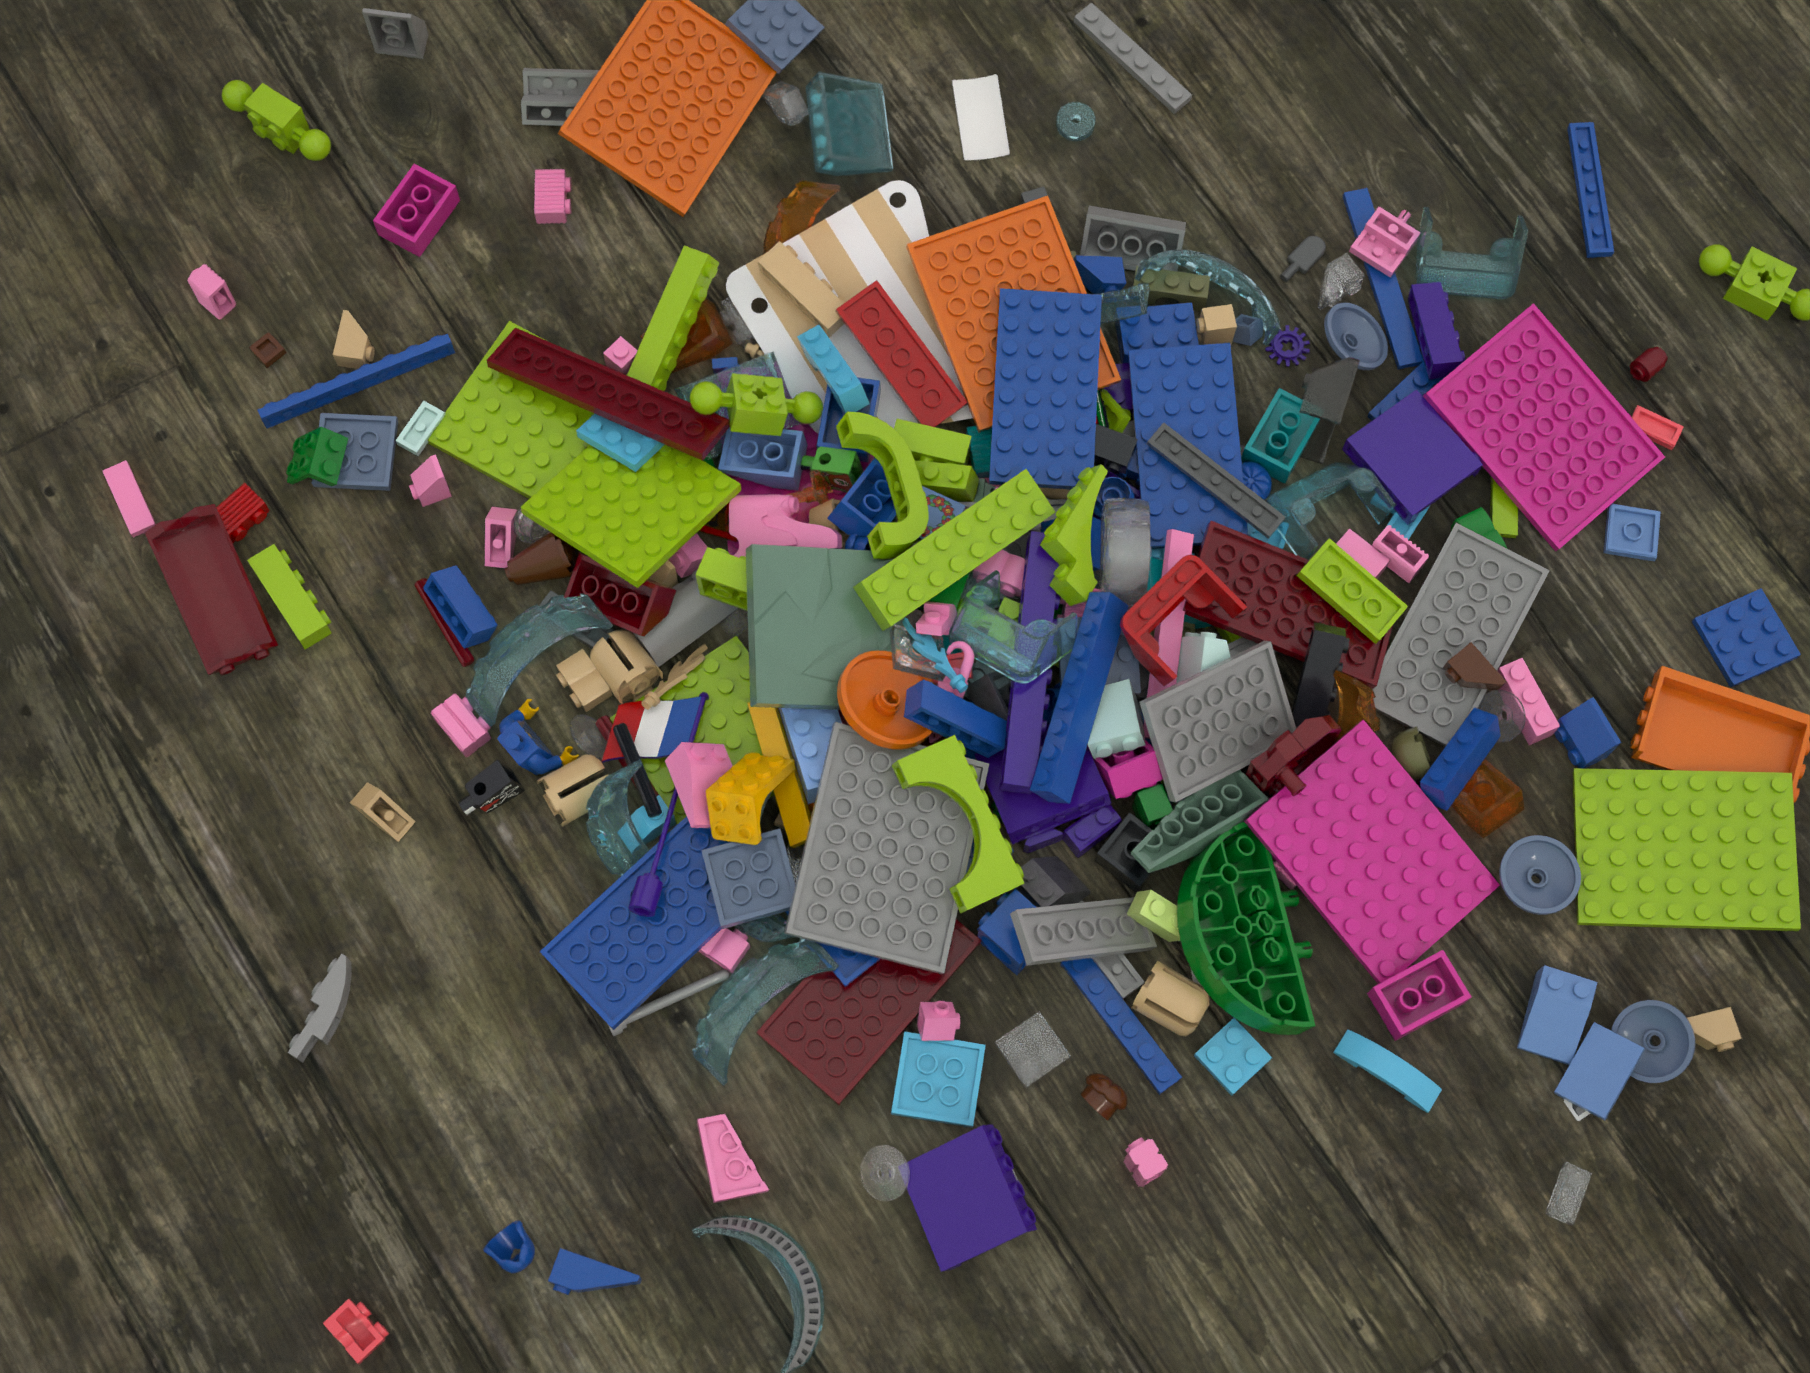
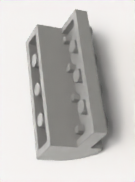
M524 68V95L521 100L522 125L562 126L599 70Z
M697 570L682 583L672 587V589L676 590L668 615L645 636L633 633L658 667L738 609V607L700 595L696 579Z

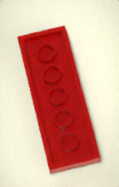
M877 280L836 309L835 312L919 424L937 427L967 405V400Z

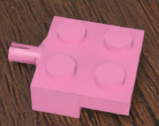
M1378 207L1366 223L1364 230L1350 247L1349 252L1391 278L1416 244L1421 232L1406 224L1407 220L1411 217L1409 212L1406 214V210H1402L1400 215L1395 217L1381 207Z

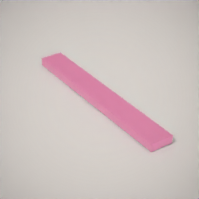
M1174 529L1167 530L1161 578L1181 558L1186 555H1192L1194 534ZM1185 599L1155 628L1154 638L1159 644L1158 656L1176 675L1178 673ZM1150 673L1147 698L1175 685L1177 677L1164 687ZM1144 719V736L1145 738L1150 739V735Z

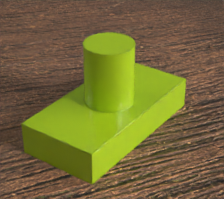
M1102 389L1100 392L1106 408L1108 428L1122 433L1131 419V413L1128 409H1123L1106 389Z

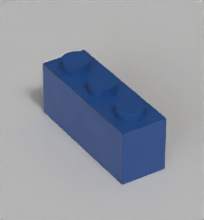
M457 565L431 573L423 589L462 647L465 649L488 641L498 625Z

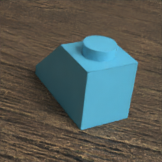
M660 795L657 796L662 810L659 816L654 818L648 817L643 805L617 830L618 835L631 854L662 833L669 808ZM673 814L668 830L676 825Z

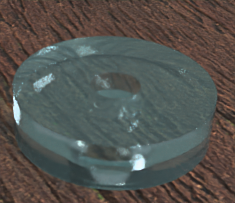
M1068 103L1057 114V130L1068 140H1084L1094 130L1095 114L1084 103ZM1073 120H1078L1079 123H1074V122H1072V121H1073Z

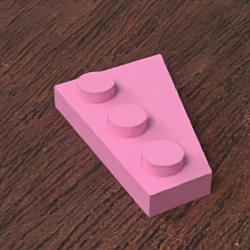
M721 1114L698 1119L697 1125L713 1203L768 1192L767 1185L759 1176L753 1161L748 1157L741 1145L742 1142L726 1115Z

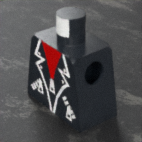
M496 760L465 784L469 795L458 801L466 815L478 807L489 813L525 790L512 769Z

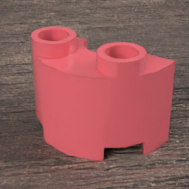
M348 1299L323 1324L345 1347V1350L357 1364H360L385 1340L389 1332L380 1322L377 1321L374 1324L368 1318L372 1313L361 1301L356 1305Z

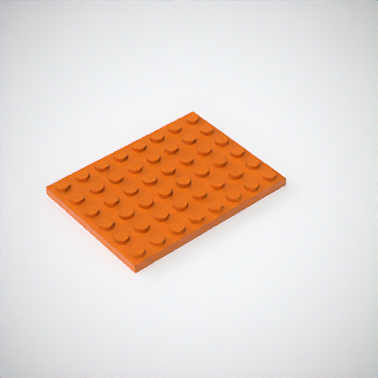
M646 0L560 128L558 134L684 217L777 72L726 25L691 1Z
M1048 195L917 240L906 246L957 379L968 402L967 404L978 432L992 428L1000 288L1087 294ZM1101 328L1097 390L1121 381Z

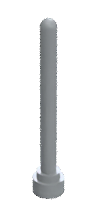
M722 969L638 1007L615 1030L609 1026L613 1037L623 1033V1029L627 1028V1024L728 979L729 972L726 969Z

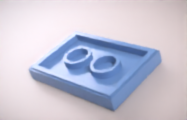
M1594 1022L1554 1092L1559 1097L1605 1121L1645 1049Z

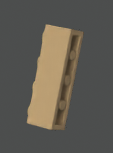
M779 241L758 261L760 271L816 325H820L830 338L844 325V322L835 311L847 300L842 296L837 297L832 292V286L825 279L820 280L814 275L815 270L807 262L802 263L797 258L798 254L791 246L787 245L785 247Z

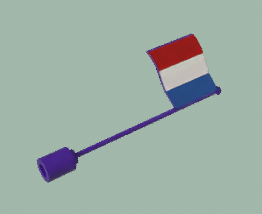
M702 692L699 694V697L675 701H660L656 707L652 706L649 710L642 706V701L619 705L602 763L624 758L613 731V727L621 723L627 725L640 758L658 759L668 757L681 742L693 743L705 701L709 700V695ZM674 788L650 873H644L643 876L637 877L628 909L640 916L653 917L655 915L663 888V883L655 873L678 797L676 788Z

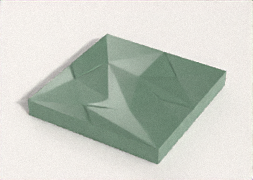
M751 544L746 548L750 707L840 710L837 699L838 681L846 666L855 657L865 652L877 650L890 651L907 657L906 631L902 623L904 618L882 631L853 588V586L894 558L874 559L870 550Z

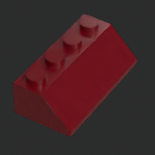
M579 553L562 602L640 636H645L668 615L676 590L651 579H647L640 587L636 588L592 558Z

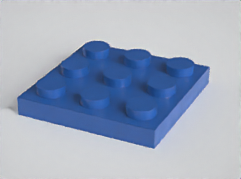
M1762 588L1692 620L1693 625L1730 688L1790 662L1801 655Z

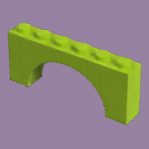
M953 735L899 759L891 766L902 789L925 786L940 790L957 802L970 822L974 837L973 859L965 876L956 885L949 888L960 913H963L1024 884L1022 879L1024 874L1018 863L1015 864L1011 856V845L1006 838H1003L999 830L1001 825L997 816L992 814L988 807V796L983 789H980L976 781L977 773L974 767L969 765L965 758L966 750L963 743Z

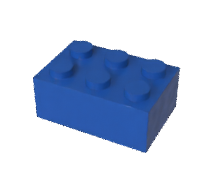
M1192 303L1118 309L1115 326L1121 364L1129 363V350L1199 345Z
M857 377L863 386L869 405L856 412L877 417L881 393L880 381ZM827 384L817 448L829 447L856 451L861 462L869 463L870 453L861 449L842 448L836 425L845 413L837 403Z

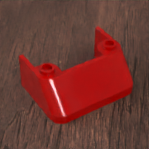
M1186 555L1181 558L1122 616L1120 621L1121 629L1133 655L1164 687L1173 681L1177 675L1158 656L1159 644L1150 633L1184 599L1191 606L1198 609L1207 607L1215 600L1232 619L1247 608L1216 574L1195 555Z

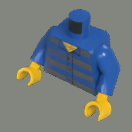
M527 699L518 710L500 722L499 729L501 734L497 739L518 765L535 775L548 773L576 760L579 755H571L573 750L571 746H567L560 757L555 756L530 725L524 721V719H531L539 710V707L532 709L529 706L532 699Z

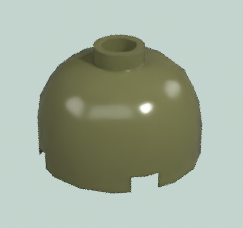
M1416 726L1399 733L1391 744L1392 755L1413 780H1421L1430 769L1428 762L1431 760L1423 737L1419 734V728Z

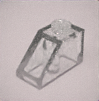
M779 81L766 88L762 94V97L780 122L787 125H796L803 121L804 116L809 114L801 93L796 86Z

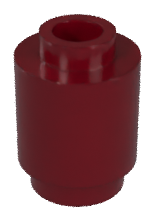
M1657 346L1648 348L1630 363V372L1633 378L1647 382L1663 369L1668 360L1664 350Z

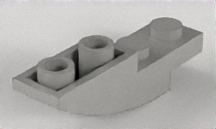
M343 954L330 963L327 969L328 974L323 982L319 981L315 985L311 993L313 996L311 1001L318 1008L316 1011L312 1010L305 1020V1028L300 1034L297 1033L289 1044L290 1050L288 1053L302 1063L318 1040L328 1045L342 1019L350 992L352 976L351 961Z

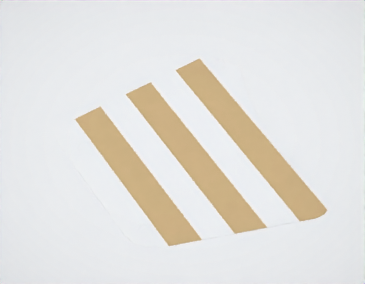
M900 180L890 181L782 243L785 247L787 245L791 246L798 254L797 258L802 263L807 262L815 270L814 275L818 279H825L832 286V292L837 297H844L847 301L877 280L964 396L906 248L909 243L929 237L920 196L911 184ZM900 192L905 195L906 203L904 206L895 208L890 204V196L893 193ZM763 254L731 272L727 278L726 291L779 378H782L783 384L792 399L800 392L810 391L821 398L824 406L827 382L820 371H815L809 363L797 336L817 325L760 271L758 261L765 255ZM763 298L767 301L768 308L764 313H755L752 310L751 303L754 299ZM845 324L841 326L829 338L856 377L880 381L881 393L876 418L884 421L893 429L896 419L918 423ZM968 404L941 424L973 418ZM821 417L816 422L809 424L818 434Z

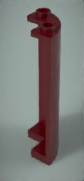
M215 504L195 507L181 518L159 522L145 532L208 675L219 672L223 676L235 671V666L254 658L256 661L262 660L271 655L269 651L277 647L278 643Z

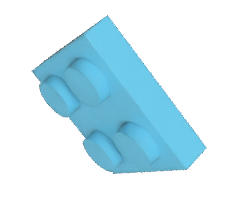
M1235 1018L1227 1023L1194 1054L1195 1058L1231 1096L1272 1059Z

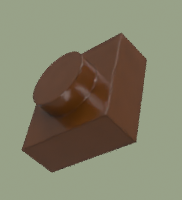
M269 332L249 347L250 351L266 368L286 354L284 347Z

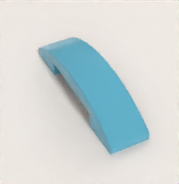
M1347 1030L1333 1052L1354 1067H1361L1405 1095L1404 1099L1426 1113L1430 1111L1442 1091L1437 1084L1415 1067L1382 1046L1353 1031Z

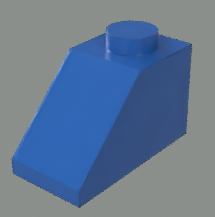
M1079 255L1074 257L1073 260L1083 285L1093 294L1113 297L1118 295L1126 285L1122 257Z

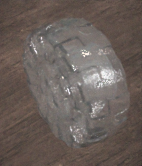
M1112 498L1104 501L1101 513L1100 570H1098L1097 589H1100V592H1111L1129 605V610L1147 593L1150 561H1152L1149 502L1133 498Z

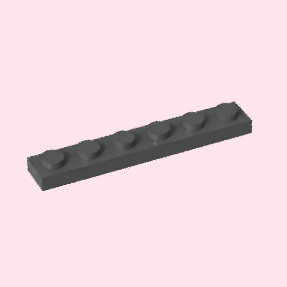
M1163 423L1148 440L1147 445L1268 539L1285 520L1286 517L1167 424Z

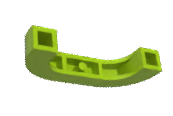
M847 411L836 425L842 448L864 450L879 461L884 470L898 522H878L867 537L874 559L895 558L911 548L923 534L928 524V505L926 494L923 491L919 478V471L916 468L909 446L895 429L869 414Z

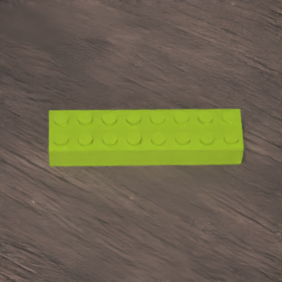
M1025 469L853 586V588L881 630L884 631L1055 513V510L1028 470Z

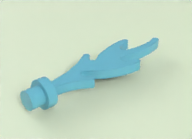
M904 618L902 621L904 627L916 640L912 646L921 655L936 663L934 668L951 680L949 685L953 689H957L960 693L966 691L968 685L965 683V677L962 674L957 675L947 659L945 649L941 648L938 651L931 635L916 633L908 619Z

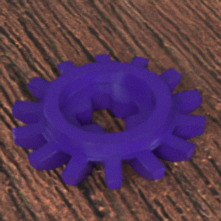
M1286 325L1285 331H1282L1279 326L1276 327L1278 334L1272 331L1269 333L1273 340L1266 339L1265 343L1272 347H1266L1265 350L1266 352H1274L1269 356L1270 359L1278 356L1277 364L1280 365L1282 360H1285L1286 367L1290 366V360L1296 366L1299 365L1297 358L1305 361L1306 357L1302 353H1309L1310 349L1304 348V346L1310 344L1309 340H1302L1306 336L1304 332L1301 335L1297 334L1299 328L1295 327L1294 331H1289V325ZM1284 342L1287 344L1288 342H1291V348L1293 349V351H1283V345L1281 343Z

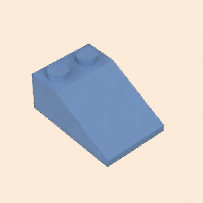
M729 427L726 431L718 470L722 473L768 487L798 491L802 475L801 460L806 455L808 444L803 431L783 429L781 436L730 432Z
M1545 965L1540 968L1535 975L1517 1048L1570 1065L1592 1006L1597 982Z

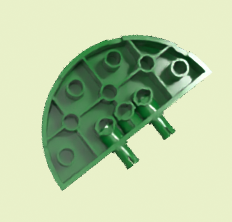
M1242 822L1218 836L1200 854L1194 856L1189 863L1180 885L1177 900V922L1180 941L1190 968L1208 995L1228 1014L1260 1031L1280 1035H1298L1316 1026L1298 960L1312 956L1313 949H1304L1312 945L1309 941L1294 943L1285 907H1295L1298 905L1299 897L1291 898V896L1298 895V892L1294 889L1289 891L1280 890L1271 853L1247 824ZM1234 833H1237V834L1231 836L1230 838L1226 839L1225 841H1223V840H1224L1226 837H1228L1229 835L1234 834Z

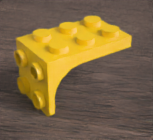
M752 752L746 754L723 776L719 777L706 790L712 837L716 840L751 845L759 844L762 840L760 815L763 803L767 795L795 770L794 759H787L780 755L762 756L759 753Z

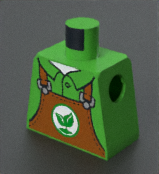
M819 447L815 457L804 455L801 460V470L812 472L818 485L846 493L864 472L857 452L852 450Z

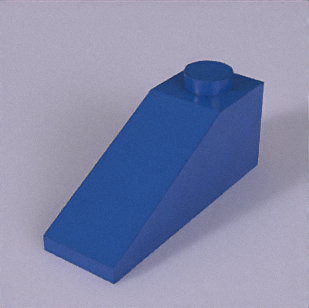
M561 1248L548 1279L551 1284H554L553 1290L569 1295L570 1291L580 1293L640 1284L642 1280L639 1275Z

